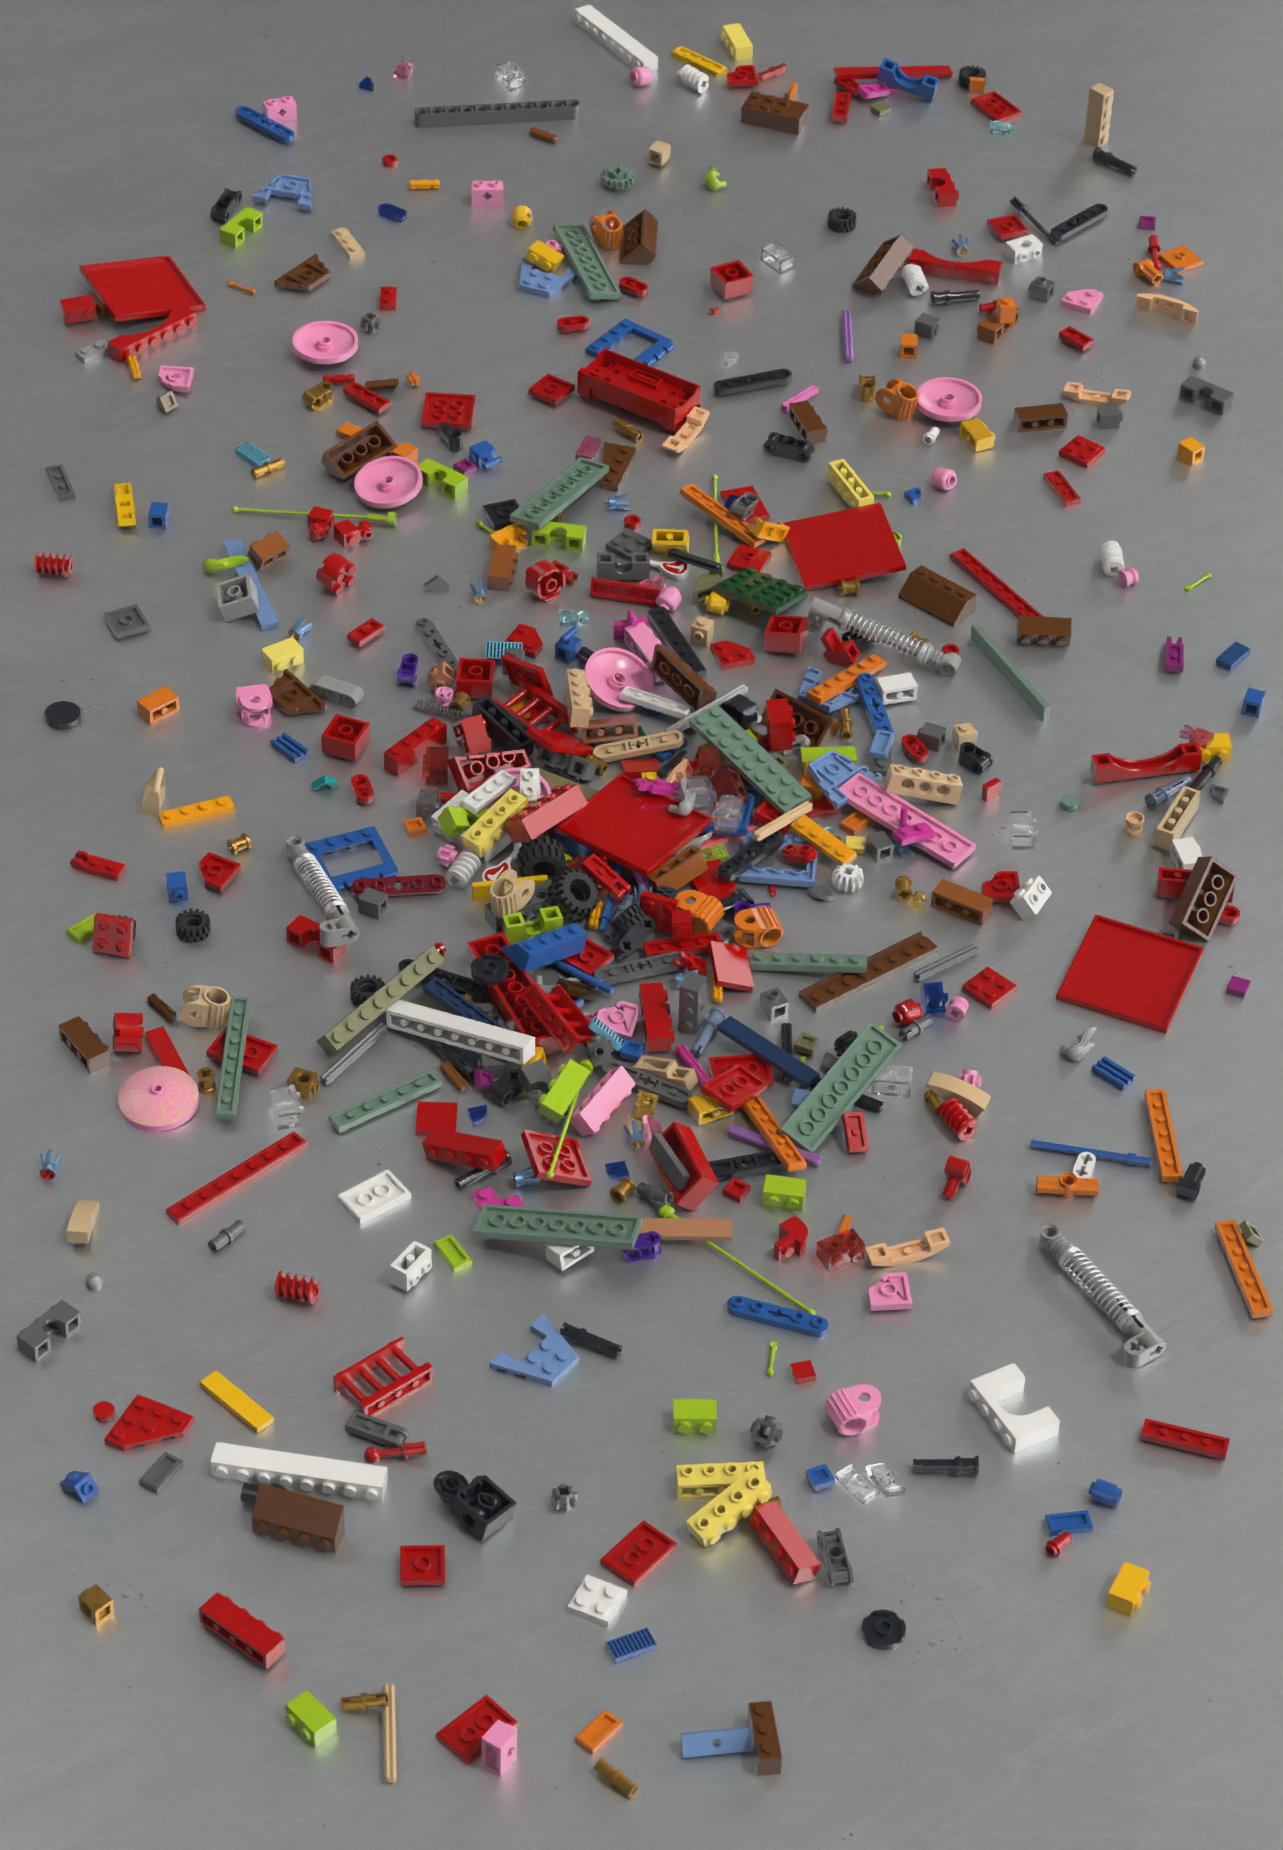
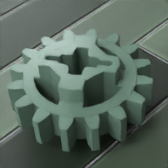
M612 165V168L606 167L601 173V183H604V186H609L610 189L613 187L616 190L624 189V187L629 188V185H633L635 181L634 171H631V168L626 169V166L621 167L618 165L615 167Z

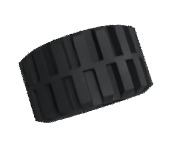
M540 836L537 839L529 840V842L523 843V847H520L517 853L521 877L547 875L548 880L551 879L553 881L566 871L567 864L564 848L554 838L549 839L546 836L541 838Z
M570 869L554 879L548 886V903L552 905L551 907H559L563 920L568 919L569 922L579 921L598 906L599 898L597 896H599V891H597V885L593 883L592 877L589 878L586 872L582 873L579 869L576 871L575 869Z

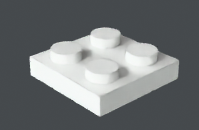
M587 1574L570 1601L567 1612L609 1627L627 1596V1589Z

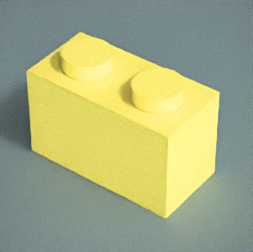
M293 637L261 649L262 663L272 674L304 663L303 648Z

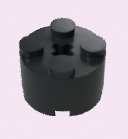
M737 694L719 705L744 730H748L756 725L758 706L746 696Z

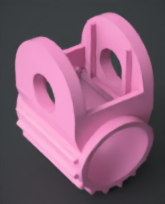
M258 684L237 687V713H240L242 723L249 728H262L268 725L271 720L270 708L273 707L272 696L268 686ZM254 715H258L261 718L258 720H254L251 717Z
M858 1384L847 1389L841 1388L827 1398L824 1408L840 1434L853 1436L877 1425L879 1421L878 1408L881 1405L882 1397L879 1390L868 1384ZM866 1395L870 1400L868 1402L860 1401L858 1397Z

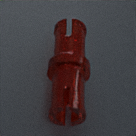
M781 63L775 67L771 66L763 72H759L757 76L759 81L763 82L769 78H776L777 75L787 72L788 69L785 63Z

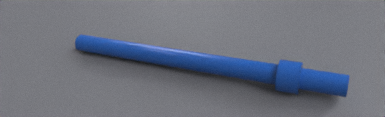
M615 862L613 870L620 876L622 865ZM609 892L607 893L604 909L599 918V934L604 933L612 917L611 909L614 900Z
M560 960L551 963V965L590 984V987L596 990H602L610 995L614 992L613 987L603 983V980L598 977H592Z
M1031 1140L1030 1148L1079 1155L1082 1152H1090L1096 1158L1126 1162L1127 1165L1133 1166L1135 1164L1151 1166L1152 1158L1136 1156L1135 1153L1122 1154Z

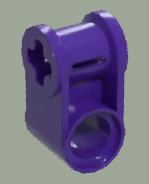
M408 653L402 657L400 668L397 672V684L406 683L416 686L418 656Z
M654 1231L639 1234L633 1250L622 1249L625 1260L627 1262H636L658 1258L661 1255V1247L659 1246L661 1242L660 1234Z

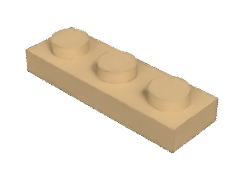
M346 227L331 231V237L350 261L365 257L364 250Z

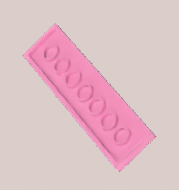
M859 772L839 788L842 793L849 797L847 804L891 831L902 828L899 825L900 811L902 806H907V823L910 826L926 822L935 831L934 838L914 844L952 869L956 868L976 850L977 845L897 795L887 793L884 787Z

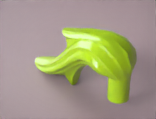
M710 165V173L703 174L708 188L714 191L720 187H726L727 182L719 181L716 177L720 176V173L716 171L715 166Z
M240 555L222 559H206L203 563V569L208 574H214L245 564L249 559L246 556Z

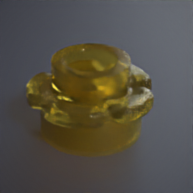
M916 891L910 896L914 907H926L928 897L923 892Z

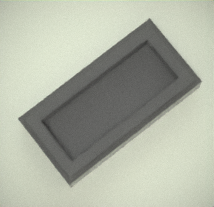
M164 1452L139 1479V1485L158 1494L183 1466V1460Z

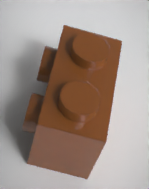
M277 531L273 534H267L260 541L252 542L247 555L258 569L261 570L286 557L290 545Z

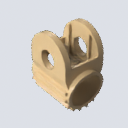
M505 870L498 879L490 884L489 888L491 910L494 916L500 919L502 915L518 913V910L522 909L530 901L535 890L534 881L527 878L520 882L517 880L515 870Z
M192 985L187 987L183 992V1002L185 1004L180 1011L181 1019L190 1026L204 1027L210 1030L225 1027V1024L228 1022L231 1002L230 993L216 986ZM199 995L198 1000L194 999L193 996ZM197 1011L196 1017L192 1016L191 1012Z

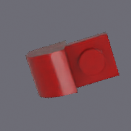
M834 628L827 629L820 638L823 646L826 648L823 656L830 663L839 666L851 665L860 656V652L853 639L841 642Z
M796 1215L779 1224L778 1238L780 1240L774 1243L773 1257L779 1262L784 1258L790 1257L793 1253L801 1257L806 1252L808 1228Z

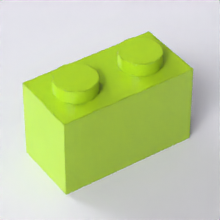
M766 1174L762 1206L803 1211L807 1179Z
M673 1399V1433H716V1399Z
M308 1690L286 1704V1721L291 1727H295L300 1732L302 1738L305 1741H309L314 1747L337 1732L336 1718Z

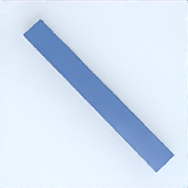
M241 539L223 542L228 557L237 555L248 557ZM250 559L245 564L233 567L237 577L249 573L257 587L259 612L254 613L261 630L279 627L278 620Z

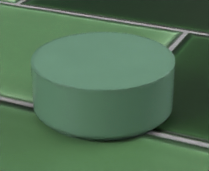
M1073 794L1063 795L1060 806L1066 811H1074L1079 807V798Z

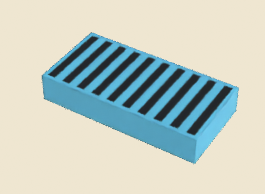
M250 442L235 448L236 454L255 467L263 465L264 462L271 461L268 454Z
M486 641L485 658L502 661L501 657L505 654L508 647L522 650V643Z
M594 1016L588 1027L594 1033L601 1034L607 1040H611L613 1049L619 1052L625 1040L598 1017Z

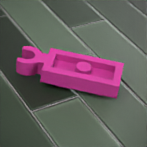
M881 82L859 85L857 92L863 98L870 99L889 96V93L894 94L897 88L887 84L884 85Z
M637 778L636 786H638L640 791H650L652 794L681 798L675 793V791L679 790L680 782L673 781V783L659 778L647 781Z

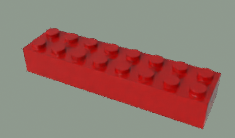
M502 932L467 942V959L470 964L475 958L479 959L484 954L502 956L504 961L509 963L508 978L500 984L487 985L488 994L492 1001L495 1002L496 1008L509 1030L535 1037V1048L543 1047L545 1055L563 1050L521 998V995L533 980L528 972L524 973L500 950L501 947L510 944L505 934Z

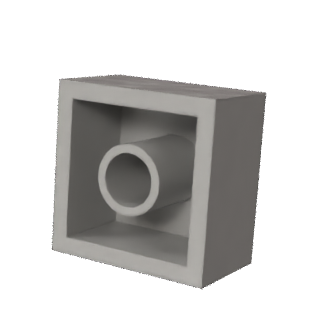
M249 573L216 584L218 608L226 622L259 612L257 587Z

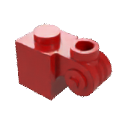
M314 506L307 515L310 539L320 540L322 537L326 538L329 530L335 524L333 510Z
M349 519L333 524L334 539L344 549L359 544V541L363 539L369 540L373 536L371 523L366 520L360 521L358 526H355Z

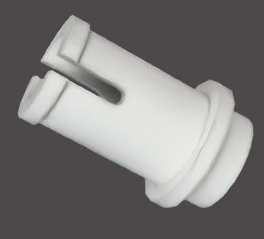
M931 427L929 432L923 435V442L926 445L935 443L937 436L940 434L939 428Z

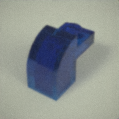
M942 982L923 983L920 987V993L925 1014L945 1013V1004L949 999L948 993L943 992Z

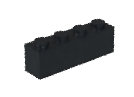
M488 695L473 703L472 717L482 715L487 724L486 732L507 751L525 749L527 757L533 754L535 741L527 736V731Z

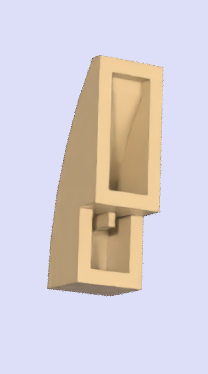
M642 1055L633 1066L687 1088L690 1091L698 1082L694 1068L679 1067L676 1060Z
M933 1071L925 1085L945 1101L957 1098L960 1101L959 1103H962L964 1108L976 1117L985 1110L991 1099L990 1095L974 1085L940 1072Z
M78 1200L67 1227L68 1242L89 1243L90 1235L93 1234L100 1205L99 1201Z

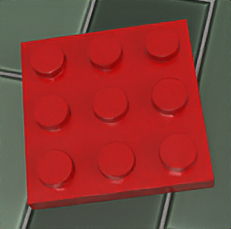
M426 392L421 427L438 428L441 423L448 422L455 429L471 430L476 395Z
M523 1130L521 1138L535 1178L578 1186H590L592 1179L576 1138L564 1137L553 1170L554 1177L549 1179L546 1177V1172L550 1169L560 1136Z

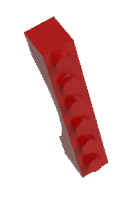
M914 248L910 252L911 256L904 261V267L908 264L921 267L925 275L998 285L1002 268V261L985 259L975 262H953L937 258L924 250Z
M182 304L172 309L168 318L156 328L139 334L120 335L108 341V355L122 364L128 361V356L134 355L136 357L197 326V312Z
M1197 742L1179 744L1164 754L1143 760L1123 759L1111 753L1096 754L1091 756L1090 774L1094 783H1104L1200 770L1202 751Z

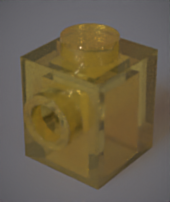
M639 1090L634 1100L630 1118L649 1123L655 1113L659 1096Z

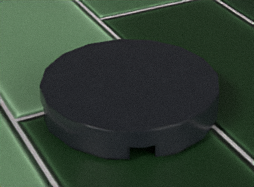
M70 701L55 702L45 709V721L53 728H55L54 726L59 727V729L71 728L77 725L79 719H81L80 707Z
M484 954L479 959L475 958L471 963V976L476 982L483 985L500 984L509 976V963L504 961L502 956Z
M885 1609L875 1610L863 1619L861 1634L864 1641L874 1649L892 1650L904 1641L906 1625L904 1620L900 1619L893 1611Z

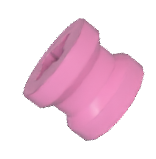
M1134 567L1118 572L1120 585L1125 588L1130 584L1139 582V575Z
M446 686L437 688L435 691V703L439 704L440 707L443 705V708L445 706L448 708L449 703L453 701V690Z
M960 996L951 998L946 1009V1015L954 1021L962 1020L969 1007L968 1001Z

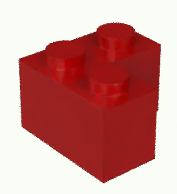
M482 715L462 719L451 724L456 742H462L465 756L491 750V738L487 736V724Z

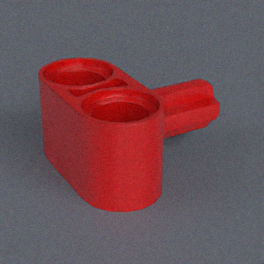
M950 1155L944 1170L948 1181L942 1194L948 1199H953L959 1184L965 1186L968 1184L972 1168L969 1161Z

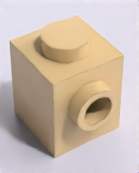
M656 141L648 149V163L662 167L670 158L671 145Z
M698 616L691 625L690 643L707 647L714 637V620Z
M970 722L953 725L951 742L957 753L960 751V745L964 742H971L975 745L978 733Z

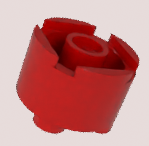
M337 553L328 555L322 562L324 564L322 569L318 568L316 580L336 595L341 594L345 587H351L355 582L356 566Z
M547 560L539 561L533 566H529L525 571V586L527 590L544 601L556 599L560 595L559 591L561 588L564 589L565 574Z
M114 1013L113 1051L142 1053V1041H139V1039H143L144 1028L140 1026L143 1024V1013Z

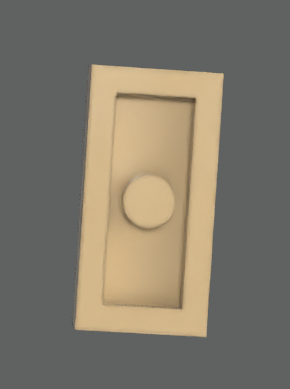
M162 767L156 769L146 784L141 813L158 814L161 811L165 794V775Z

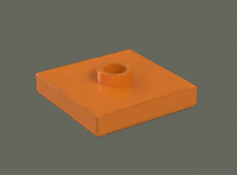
M1185 245L1159 253L1158 259L1170 269L1185 268L1184 271L1175 272L1176 274L1203 265V260Z

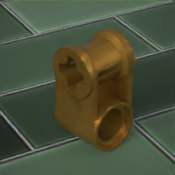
M859 374L860 400L871 402L875 396L876 375L871 377Z
M324 381L311 389H307L302 395V400L314 410L334 401V395L332 394L333 384Z

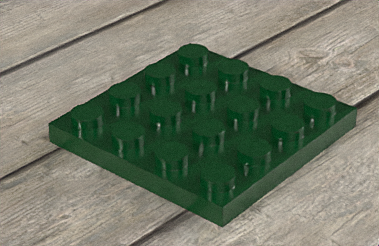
M747 567L716 584L714 589L717 593L774 615L805 599L808 595V591L803 589L802 586L789 584L786 580L776 579L768 573L757 572V569Z

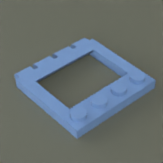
M749 831L744 836L743 849L756 841L752 838L754 831ZM785 834L784 844L778 850H783L789 844L813 845L805 839H799V835ZM815 847L817 857L807 863L806 871L794 872L792 869L775 870L771 867L758 869L753 866L739 876V881L813 888L815 887L818 849Z

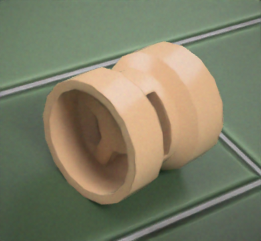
M1134 811L1126 815L1124 832L1127 836L1136 838L1142 835L1145 819L1143 814Z

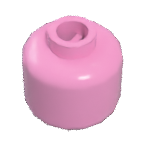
M635 67L630 72L629 79L636 87L648 86L652 80V73L647 67Z
M939 467L932 473L931 482L935 488L948 491L956 485L957 477L953 470Z
M672 586L664 587L656 598L658 608L664 607L667 612H674L682 600L680 591Z

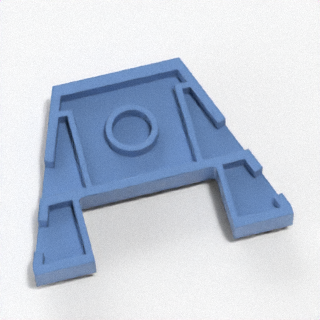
M281 173L271 180L267 187H262L258 194L254 193L252 201L266 203L270 195L288 197L293 200H299L297 209L311 211V178Z
M523 257L519 290L549 298L562 290V286L565 284L569 285L573 279H578L575 270L567 268L562 276L541 272L538 269H534L536 267L534 263L529 262Z
M810 666L807 667L804 681L798 694L799 701L808 706L818 708L823 712L830 713L861 700L856 685L848 692L843 691L821 705L806 698V693L822 683L819 680L822 678L823 671Z
M830 750L809 763L807 771L837 810L845 805L849 799L838 787L846 783L858 772L876 783L881 781L883 775L878 772L874 774L868 771V767L851 763L852 759Z
M542 1314L530 1325V1331L543 1338V1340L521 1361H517L501 1351L490 1361V1368L497 1371L499 1368L507 1371L509 1375L519 1374L526 1376V1380L552 1387L579 1362V1356Z

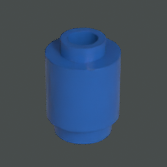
M1097 1479L1096 1482L1092 1481L1089 1489L1092 1500L1109 1506H1118L1123 1489L1118 1488V1485L1101 1479Z

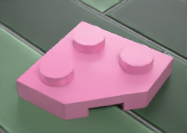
M1093 289L1067 292L1061 300V306L1091 314L1102 300L1103 293Z
M161 365L158 375L159 381L172 391L190 392L194 367Z
M621 1001L616 1003V1006L599 1010L597 1017L621 1038L631 1040L642 1006Z
M907 1272L885 1273L881 1277V1281L868 1290L870 1311L912 1309L913 1302Z

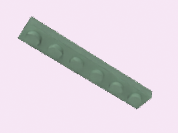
M752 952L750 969L764 971L866 973L868 961L867 955Z
M430 1069L329 1115V1122L339 1133L344 1132L442 1087V1081Z

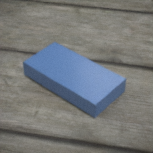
M877 729L868 757L886 760L895 738V733Z

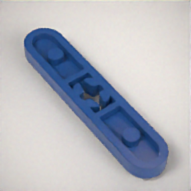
M247 106L236 108V117L285 144L294 141L295 133L293 130Z
M860 673L856 680V686L874 736L877 729L893 732L874 677L869 673Z
M732 1296L727 1301V1312L734 1317L817 1338L823 1337L828 1333L829 1323L820 1316L742 1296Z

